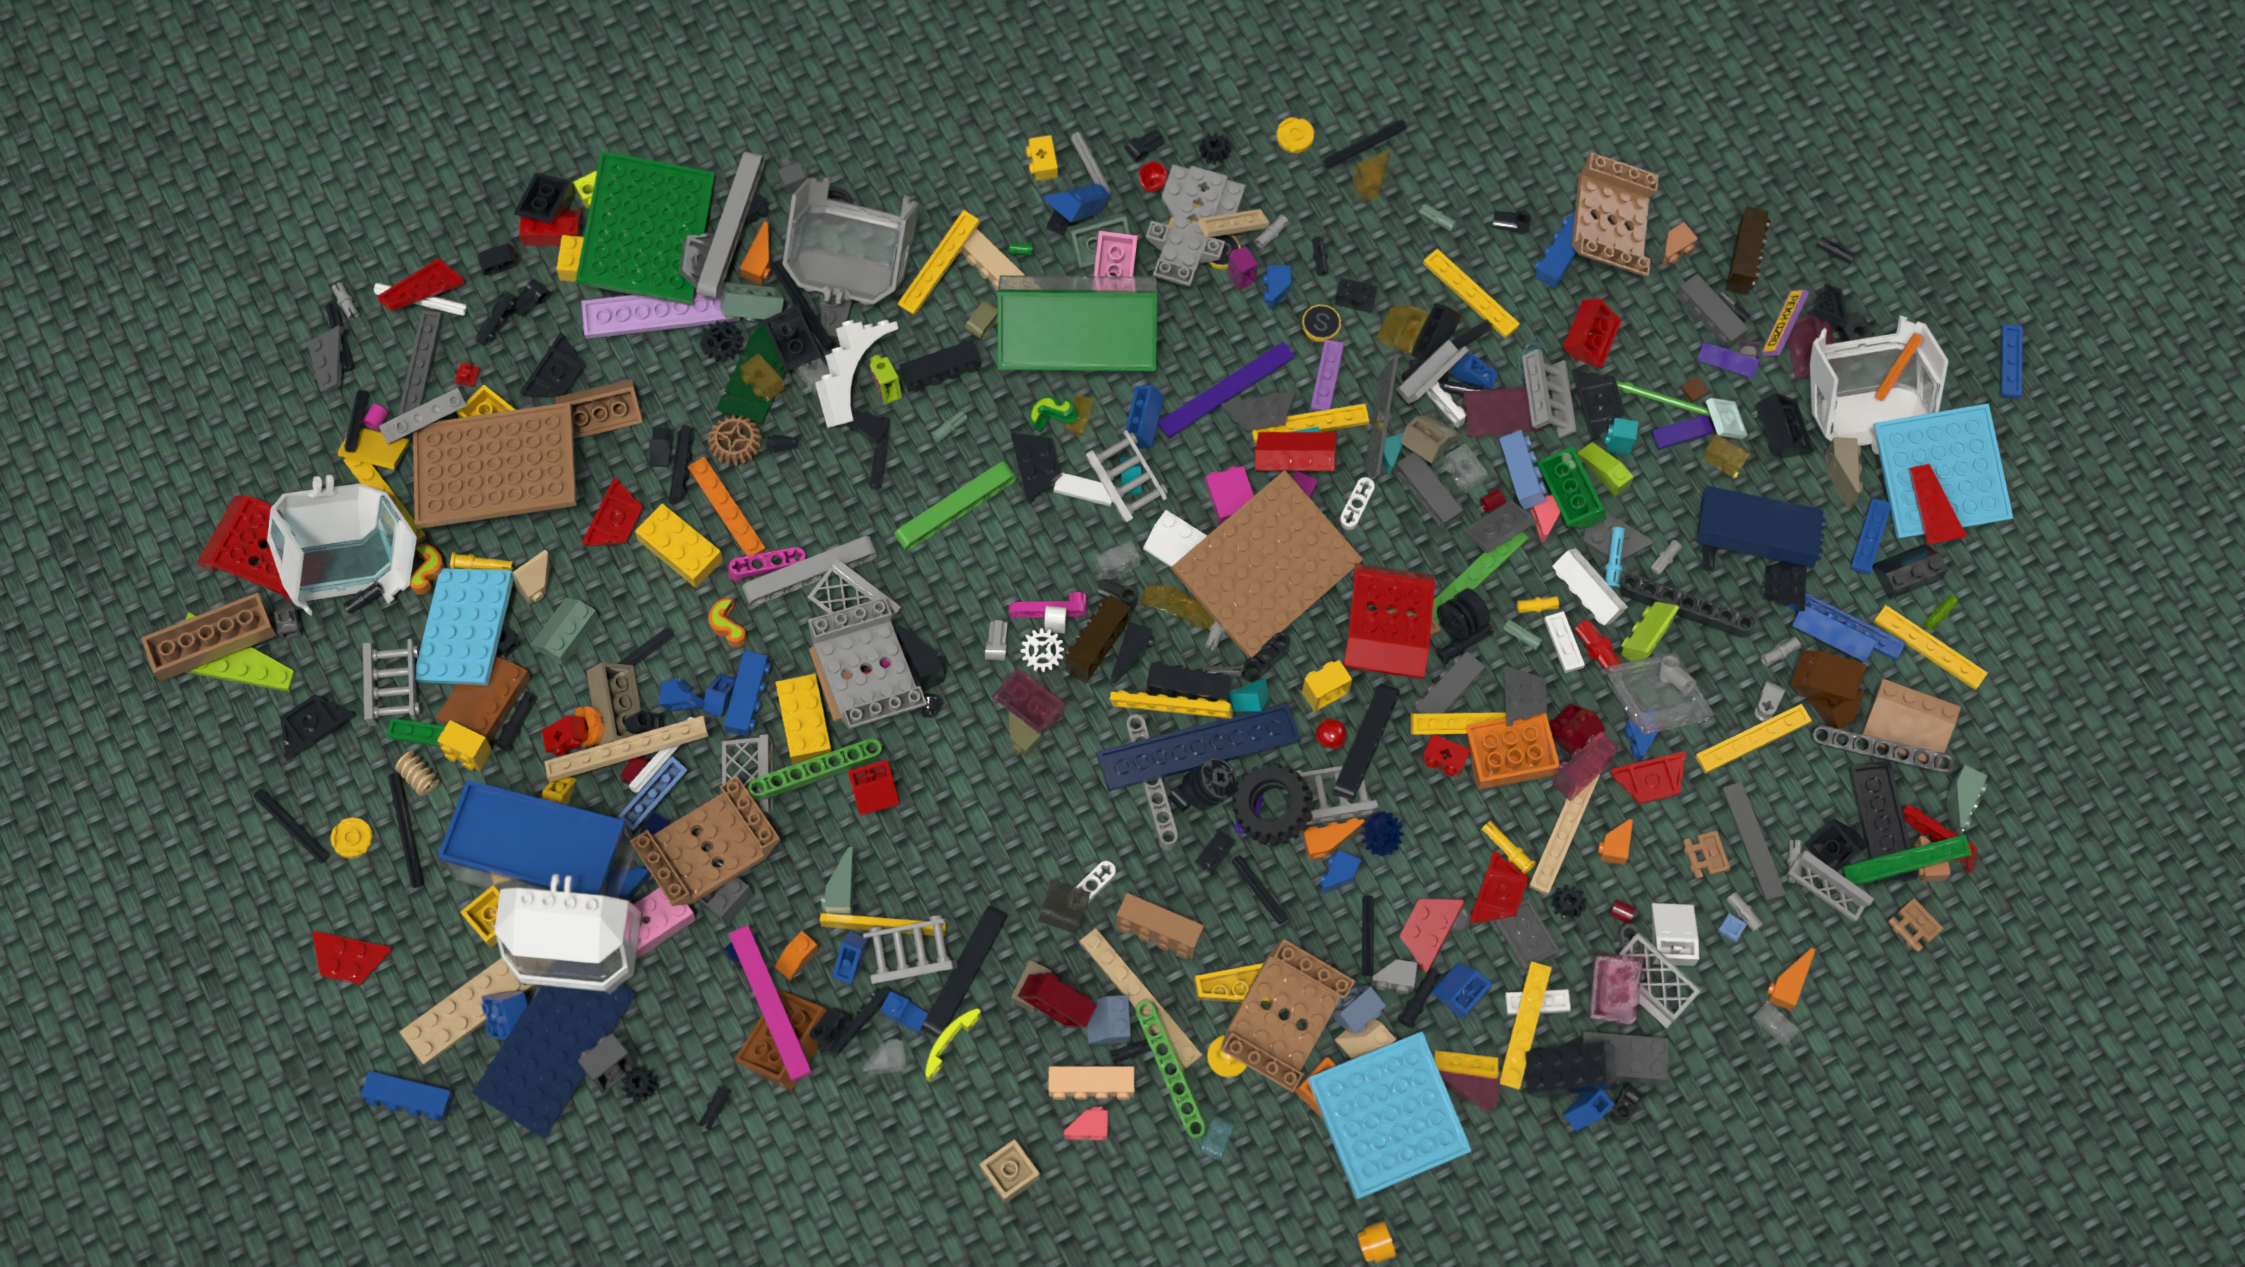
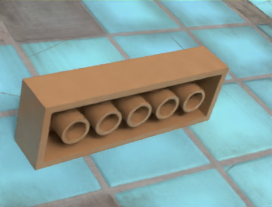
M257 592L144 636L141 640L153 673L159 681H163L277 635L265 603Z

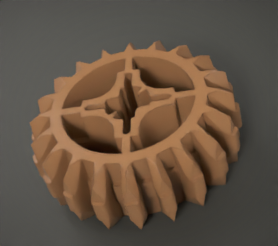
M734 414L732 419H728L725 416V421L718 420V426L713 425V431L709 432L708 444L710 445V452L713 453L715 459L719 458L721 464L726 461L728 466L732 462H734L736 467L738 462H742L745 465V460L752 461V455L757 456V450L761 448L760 442L762 438L760 430L754 422L751 423L749 418L744 420L742 415L738 419H736ZM741 430L748 433L751 438L748 439L746 436H743ZM719 442L724 443V445H727L729 451L723 449L719 445Z

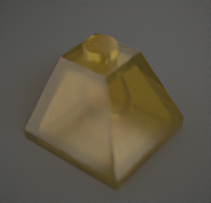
M1389 150L1355 165L1352 185L1362 202L1368 199L1373 200L1380 194L1387 174L1390 158Z

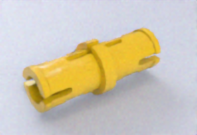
M1557 596L1517 601L1518 613L1534 611L1540 613L1543 610L1559 609V606H1557L1559 605V600Z

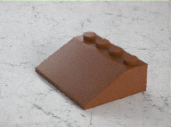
M495 657L489 685L457 684L436 716V719L446 725L451 720L486 737L490 744L530 682V675L527 670L516 664Z
M778 989L777 993L805 1058L809 1063L818 1049L817 1042L810 1037V1031L823 1017L826 1010L821 1006ZM762 1014L734 1061L770 1082L792 1091L798 1080L791 1081Z

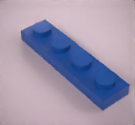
M2003 324L2001 327L2000 397L2020 399L2022 396L2023 326Z
M1872 498L1851 570L1870 575L1891 509L1889 502Z

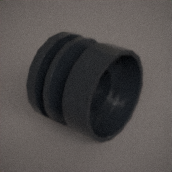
M1465 588L1454 595L1453 599H1449L1438 606L1437 617L1446 633L1454 640L1460 642L1472 635L1474 631L1487 625L1490 621V612L1478 593L1472 589Z
M1213 758L1185 775L1182 781V790L1185 798L1193 807L1202 811L1210 810L1235 793L1237 778L1229 764L1224 760Z

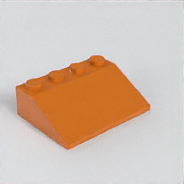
M1546 713L1533 716L1525 721L1522 718L1515 720L1512 726H1506V718L1466 725L1477 790L1556 776L1558 774L1560 764Z

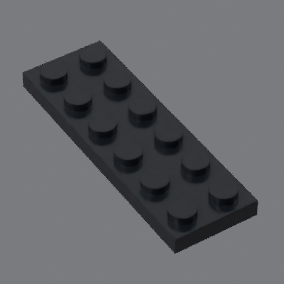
M1891 762L1850 766V777L1865 841L1869 845L1867 849L1870 860L1911 849ZM1917 870L1877 880L1875 883L1880 885L1916 880L1918 878Z

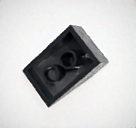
M535 172L514 211V215L552 223L568 209L573 199L572 181Z
M799 305L762 320L785 372L822 357Z
M897 625V639L903 647L905 657L922 691L945 682L944 674H946V670L944 667L946 665L942 656H937L934 649L901 625Z

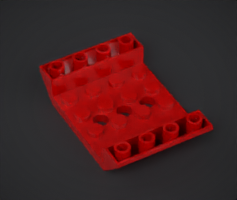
M248 495L234 496L196 564L213 572L219 569L281 594L287 602L294 604L283 587L270 546L266 549L260 548V544L267 541L270 512L273 505ZM336 550L304 554L300 588L318 584ZM252 559H260V563L258 565H250Z
M1355 563L1348 640L1343 666L1424 679L1430 644L1435 590L1434 575ZM1373 605L1377 610L1369 611L1367 606ZM1393 608L1397 613L1389 614L1387 609ZM1413 611L1417 616L1409 617L1406 612Z

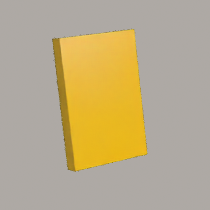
M360 428L355 452L345 451V438L338 449V456L395 470L410 445L409 439L399 438L387 444L381 432Z

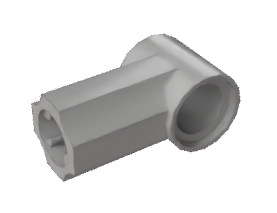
M1002 620L990 622L985 660L1006 661L1008 624Z
M1673 656L1663 657L1658 674L1659 679L1665 683H1672L1684 694L1691 692L1696 685V680L1679 667L1680 662L1677 658Z

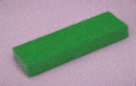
M391 718L386 737L391 740L440 747L437 740L446 726Z

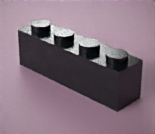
M969 340L899 364V368L909 393L920 391L923 387L929 385H938L943 380L949 378L955 379L967 372H975L978 368H981V359L973 340Z

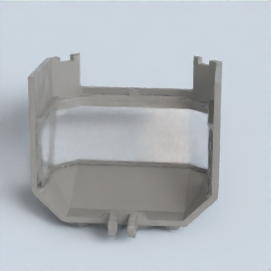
M824 177V181H817L816 178H807L792 195L783 266L796 284L809 292H823L825 301H830L831 297L836 295L837 304H841L843 299L858 300L865 305L875 304L895 291L904 279L916 228L919 203L916 201L910 202L909 196L905 194L901 215H896L828 199L831 177Z

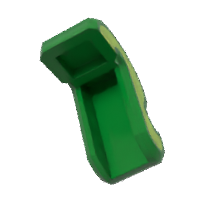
M1045 396L1037 400L1029 413V420L1035 430L1042 433L1049 417L1071 424L1078 419L1079 411L1071 400L1064 399L1063 403L1060 404L1056 398Z

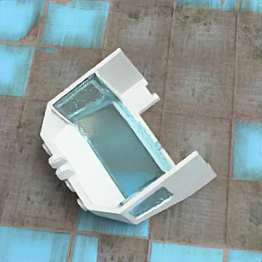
M326 475L325 488L323 489L321 487V478L316 476L313 479L314 490L282 494L271 508L267 542L269 543L283 587L293 603L303 608L310 616L312 611L306 603L309 600L354 594L366 589L377 581L384 590L381 594L389 604L394 599L393 596L400 589L404 591L410 585L417 537L387 492L363 484L334 487L332 475Z

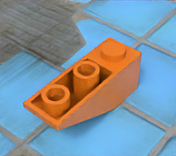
M1352 818L1347 820L1346 823L1338 824V822H1332L1322 828L1317 826L1307 828L1303 832L1302 838L1308 861L1331 855L1363 828L1364 819Z

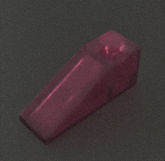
M1439 1071L1445 1087L1473 1106H1477L1483 1111H1492V1109L1497 1107L1500 1079Z

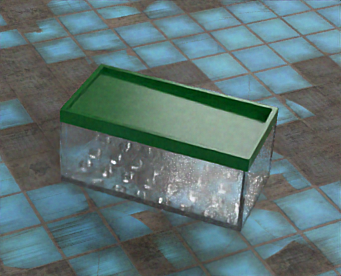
M1000 275L998 285V369L1156 371V277Z

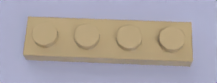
M1261 209L1200 218L1197 225L1207 238L1264 229L1270 222Z

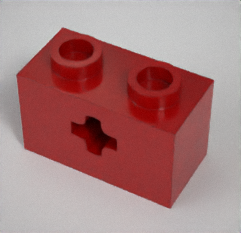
M567 715L542 729L545 752L555 754V756H563L567 754V751L580 747L581 743L588 740L585 719L581 716Z
M1432 734L1422 762L1430 768L1443 770L1449 776L1460 777L1471 749Z

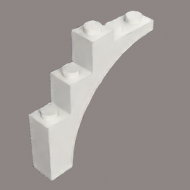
M853 320L843 322V326L836 329L841 347L832 349V353L826 355L830 374L821 376L822 380L815 382L827 428L853 421L850 406V389L857 363L865 350L875 340L886 333L898 329L897 322L889 323L888 320L878 322V326L873 327L872 324L862 326V322L854 323Z

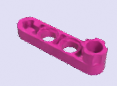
M799 547L735 558L729 564L728 577L735 582H741L744 577L771 573L805 560V552ZM793 554H797L800 557L799 561L793 558ZM779 557L782 559V563L774 565L771 559ZM755 560L761 561L763 567L756 569L752 566V562Z
M1074 592L1069 594V601L1013 602L1009 604V616L1013 618H1045L1046 606L1066 607V617H1083L1087 614V595L1081 592Z

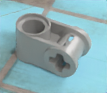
M1769 681L1765 682L1754 712L1755 717L1759 721L1765 722L1772 718L1786 688Z

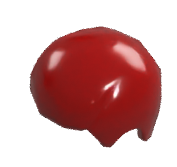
M1146 163L1138 172L1140 184L1145 191L1157 192L1165 187L1168 175L1161 163Z
M1329 718L1320 722L1315 730L1316 739L1323 748L1338 750L1345 746L1348 740L1345 726L1336 719Z

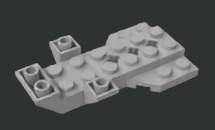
M1172 165L1161 199L1173 218L1171 226L1151 220L1146 234V239L1161 251L1153 273L1154 277L1190 287L1196 277L1200 263L1220 259L1225 241L1211 237L1206 238L1197 223L1200 218L1237 213L1245 190L1244 184L1227 180L1228 176L1198 167L1191 166L1190 169Z

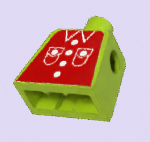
M873 356L869 364L871 375L884 405L901 399L902 393L899 378L887 357Z

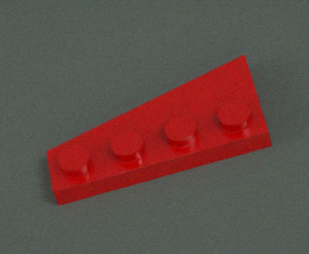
M438 258L377 295L383 306L389 311H393L464 284V279Z
M1925 464L1910 467L1908 470L1926 544L1931 545L1967 537L1931 465Z
M1908 804L1903 810L1905 822L1921 835H1929L1933 843L1958 836L1954 831L1942 827L1937 820L1925 816L1919 808H1913ZM1968 841L1971 856L1954 861L1960 860L1967 866L1965 870L1971 874L1976 866L1978 849Z

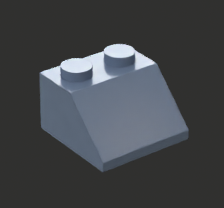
M1356 984L1350 989L1345 999L1340 998L1331 1017L1347 1032L1359 1033L1367 1027L1366 1023L1381 1015V1010L1386 1005L1371 986Z
M1128 995L1107 996L1090 1001L1097 1006L1087 1024L1088 1045L1130 1043Z

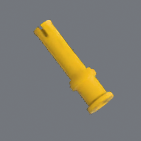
M453 552L451 555V569L513 571V567H511L513 561L478 558L474 554L460 555L457 552Z
M1492 821L1484 825L1482 831L1508 856L1509 862L1514 863L1524 874H1527L1535 866L1536 862L1534 860L1531 861L1523 853L1524 850L1522 848H1517Z

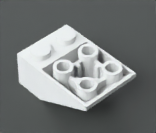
M1652 903V945L1674 965L1695 966L1699 960V942L1694 906ZM1653 956V964H1660V959Z

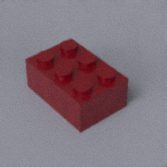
M1049 972L1047 974H1028L1017 996L1066 1028H1086L1097 1006L1090 1002V997L1084 994L1079 995L1074 991L1075 988L1067 983L1062 984L1058 981L1056 975Z

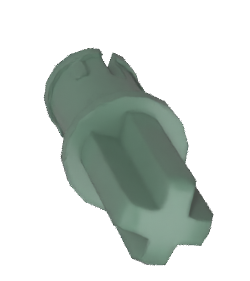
M1424 204L1420 209L1419 213L1432 220L1433 224H1438L1449 230V232L1454 229L1457 221L1444 215L1443 211L1439 212L1427 204Z
M963 411L958 412L948 421L945 420L944 424L931 432V435L939 443L967 421L966 414Z
M1508 620L1503 627L1504 631L1518 638L1519 642L1523 641L1535 650H1537L1542 642V638L1527 631L1528 628L1524 629L1511 620Z

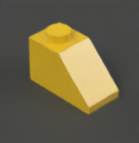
M566 777L550 782L543 789L542 799L567 806L577 779Z

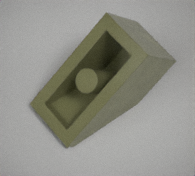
M1011 708L1009 710L1011 749L1016 754H1022L1026 758L1042 741V733Z

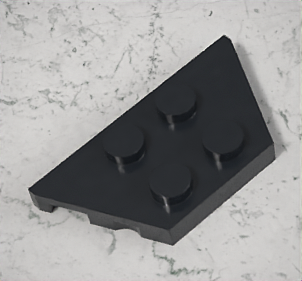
M559 333L521 389L520 393L522 396L559 397L566 395L584 369V363L577 356L573 347L567 342L563 333Z
M1572 369L1590 440L1593 441L1608 429L1609 424L1613 425L1615 418L1620 419L1625 415L1616 379L1614 376H1602L1594 372L1586 373L1579 371V369Z
M1011 433L1027 502L1030 504L1035 501L1034 498L1041 491L1045 492L1051 483L1056 482L1062 476L1054 441L1049 437Z
M1785 561L1766 566L1765 599L1777 601L1785 606L1791 603L1799 606L1800 611H1805L1807 566Z
M314 694L280 717L283 730L282 740L285 749L284 757L287 761L291 760L355 716L351 711H346L338 707L337 704L328 702Z

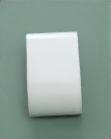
M1046 606L1045 632L1050 629L1051 633L1065 634L1066 607Z

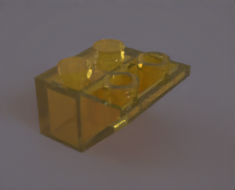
M1412 305L1391 307L1376 340L1412 355L1429 313Z

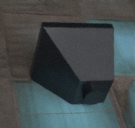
M1832 819L1804 844L1816 858L1836 872L1849 864L1869 846L1856 830L1836 819Z

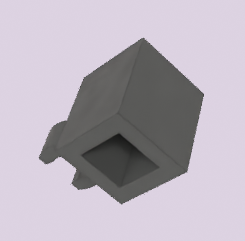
M785 156L780 158L782 169L778 170V175L786 195L795 192L809 178L806 168H802L799 162L791 165L788 157Z
M284 607L274 612L277 633L282 641L302 637L299 616L294 607Z

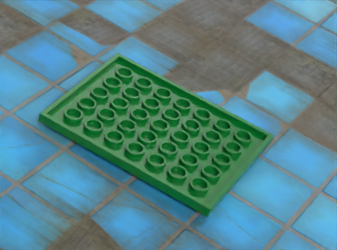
M601 151L575 284L692 305L695 287L679 273L683 242L686 236H700L704 234L715 172Z

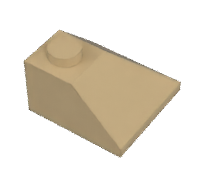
M546 550L512 572L515 588L529 605L533 602H539L544 597V594H546L550 569L548 552Z
M1371 1019L1366 1023L1367 1027L1363 1031L1351 1033L1345 1030L1335 1041L1353 1060L1395 1043L1396 1039L1381 1022Z

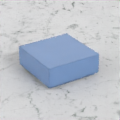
M1729 913L1718 932L1736 943L1747 924Z

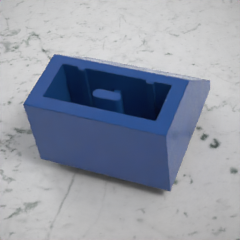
M1458 962L1431 994L1459 1018L1464 1020L1490 991L1493 984L1477 970Z
M510 991L481 996L483 1002L482 1011L487 1022L486 1030L490 1037L506 1040L527 1007L525 993Z

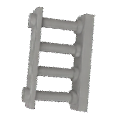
M1539 349L1523 355L1522 360L1532 427L1538 429L1549 423L1557 426L1559 438L1577 432L1566 361H1560L1552 366L1544 363L1543 353ZM1545 372L1549 373L1550 381L1546 380ZM1548 390L1552 391L1553 399L1549 398ZM1551 407L1555 410V417L1552 416Z
M456 388L378 427L386 443L389 444L467 405L459 389Z
M1126 430L1123 432L1124 440L1100 454H1095L1092 450L1086 454V458L1124 522L1128 523L1133 520L1132 515L1134 511L1159 496L1163 502L1167 500L1166 495L1168 491L1163 483L1159 485L1136 446L1138 441L1134 434H1129ZM1130 445L1135 456L1112 470L1105 471L1101 465L1104 463V460ZM1140 462L1146 473L1120 488H1115L1111 482L1114 480V477ZM1150 479L1156 490L1130 505H1125L1122 500L1124 494Z
M408 639V648L385 651H377L371 643H363L364 720L368 726H377V718H380V716L410 713L413 721L418 722V714H421L420 703L417 702V682L414 672L416 658L419 656V648L415 646L412 639ZM408 657V667L384 670L375 668V662L378 659ZM409 675V686L384 689L376 687V680H379V678ZM409 694V705L384 708L376 706V699H379V697Z
M1343 766L1308 772L1297 771L1305 782L1315 781L1320 804L1319 810L1311 811L1313 817L1311 822L1307 821V826L1376 814L1378 810L1377 800L1371 801V799H1368L1365 781L1363 780L1358 791L1359 803L1351 804L1348 802V799L1339 797V806H1328L1323 779L1335 777L1336 782Z
M942 915L929 917L930 921L886 930H882V927L870 928V933H865L863 936L864 938L873 937L878 970H876L877 974L870 975L872 984L957 968L956 960H949V957L946 955L941 924L949 922V918L942 919ZM933 926L938 953L937 963L929 964V960H926L922 927ZM913 929L918 962L916 963L917 967L909 968V964H906L901 931ZM893 933L898 966H896L897 971L889 972V968H886L881 935Z

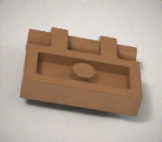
M1717 831L1698 835L1696 838L1698 844L1695 845L1692 844L1691 838L1683 840L1684 852L1686 856L1688 855L1691 863L1689 867L1691 872L1694 873L1696 880L1704 877L1703 869H1707L1709 876L1730 870ZM1701 851L1704 861H1698L1696 852Z
M1915 899L1911 900L1898 912L1903 918L1901 922L1895 917L1888 921L1893 927L1892 930L1896 934L1899 933L1907 941L1908 947H1912L1917 953L1923 948L1918 942L1919 939L1922 938L1928 944L1944 929ZM1907 924L1916 932L1914 936L1905 928Z

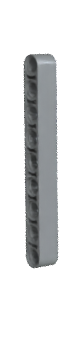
M750 152L743 153L698 282L697 293L700 295L714 298L719 297L764 166V155Z

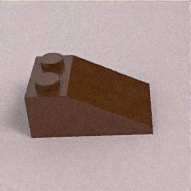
M1802 650L1790 685L1800 697L1855 701L1866 665L1822 651Z

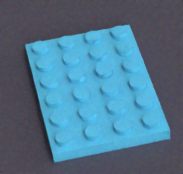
M442 569L438 575L414 672L416 682L489 685L514 580L512 570Z

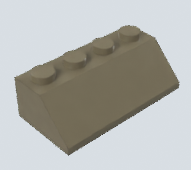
M599 663L587 670L592 707L601 711L603 715L601 722L605 723L604 734L599 742V746L638 735L629 733L625 727L626 718L641 711L633 665ZM613 672H619L611 679H607V676Z

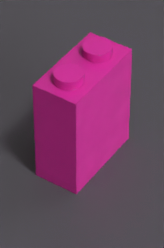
M1234 466L1227 471L1220 473L1216 471L1206 476L1205 485L1219 526L1254 497L1244 466Z

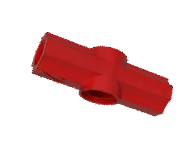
M1589 619L1582 621L1575 627L1574 631L1586 645V651L1594 661L1597 660L1610 677L1615 676L1624 669L1625 665L1614 653L1609 639L1604 635L1601 636Z

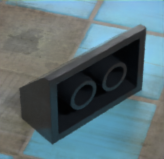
M1775 393L1756 403L1758 415L1764 425V433L1770 443L1769 449L1774 456L1789 458L1813 452L1796 399Z
M1926 544L1874 563L1872 567L1889 600L1943 579L1948 571L1940 554Z

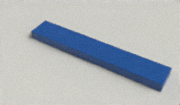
M1806 593V605L1810 602L1820 607L1818 611L1824 614L1828 611L1838 616V621L1844 623L1846 620L1856 625L1855 629L1862 633L1863 630L1874 634L1873 639L1877 640L1872 650L1897 661L1906 642ZM1789 603L1787 606L1798 613L1800 611L1799 606Z

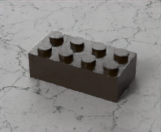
M1746 206L1738 226L1725 288L1726 291L1748 295L1750 289H1754L1760 274L1759 265L1764 255L1762 250L1767 240L1766 231H1768L1771 219H1767L1769 211Z
M1112 595L1101 601L1097 614L1089 618L1087 622L1088 627L1085 631H1080L1074 647L1070 646L1065 653L1066 672L1085 684L1090 680L1130 622V606Z

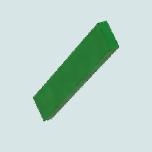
M1964 834L1844 866L1843 871L1846 879L1858 886L1971 856V851Z

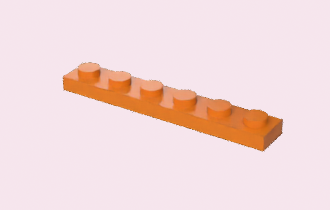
M703 457L687 466L689 472L745 556L765 552V546L706 458Z

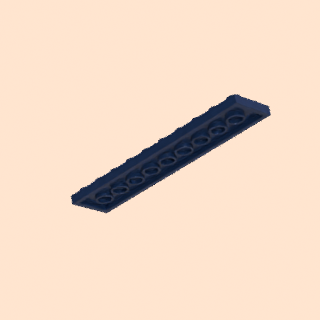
M1286 703L1263 709L1262 711L1235 716L1232 719L1227 718L1097 751L1096 756L1109 792L1191 771L1209 759L1218 758L1226 762L1300 743L1301 738L1289 705Z

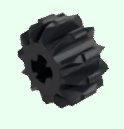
M1215 132L1211 136L1208 133L1206 138L1201 139V144L1199 145L1201 159L1206 158V163L1213 161L1214 165L1216 161L1222 164L1224 159L1229 158V153L1231 152L1229 139H1224L1223 134L1217 136Z
M1568 885L1564 886V890L1559 887L1556 890L1557 894L1552 895L1554 901L1551 903V907L1557 908L1554 912L1556 915L1562 913L1561 919H1565L1566 915H1568L1570 921L1574 919V915L1579 918L1581 911L1586 909L1584 904L1587 899L1581 897L1584 892L1579 891L1577 893L1576 886H1573L1572 890H1570Z
M633 1066V1073L631 1074L629 1071H626L625 1074L628 1078L621 1079V1082L625 1084L621 1087L622 1092H627L625 1095L627 1099L633 1097V1101L637 1102L639 1097H641L642 1102H645L646 1095L651 1098L653 1097L650 1090H657V1086L653 1084L657 1081V1078L652 1076L653 1071L651 1069L646 1071L645 1066H641L638 1071L636 1066ZM638 1081L643 1082V1086L639 1085L640 1088H637L635 1085L636 1082L639 1084Z

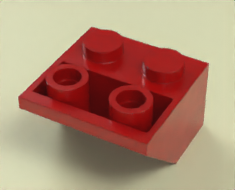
M887 760L847 771L860 816L899 805Z

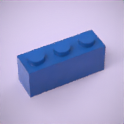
M1153 385L1135 387L1125 431L1127 430L1129 434L1133 433L1136 437L1138 449L1152 448L1164 396Z

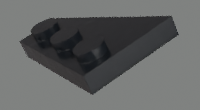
M1825 283L1810 315L1826 320L1834 326L1845 328L1849 321L1842 290Z

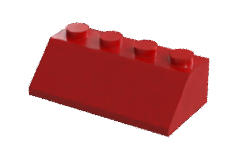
M1258 432L1255 450V470L1337 472V432Z

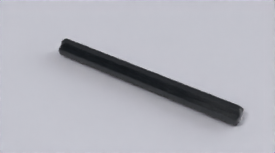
M781 262L773 263L771 265L773 272L794 304L799 305L804 319L823 348L828 349L832 347L831 338Z
M1486 319L1451 342L1459 350L1491 330L1492 323ZM1431 355L1403 372V380H1406Z
M391 773L388 775L410 883L412 888H419L423 886L401 778L399 773Z

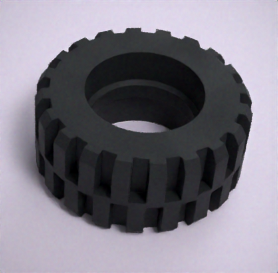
M1269 763L1262 764V769H1258L1256 766L1251 769L1253 773L1250 775L1246 773L1242 777L1244 780L1242 783H1237L1235 787L1237 793H1233L1232 798L1235 802L1232 805L1233 812L1241 828L1254 841L1258 840L1260 844L1264 845L1270 843L1272 846H1278V842H1282L1285 845L1290 843V838L1294 837L1296 840L1300 837L1298 833L1301 830L1305 832L1308 828L1306 823L1307 821L1311 822L1313 817L1311 811L1314 810L1312 792L1297 771L1294 772L1291 767H1282L1278 763H1274L1273 767ZM1274 788L1288 791L1291 796V805L1283 817L1274 821H1264L1256 815L1255 806L1257 800L1264 792Z

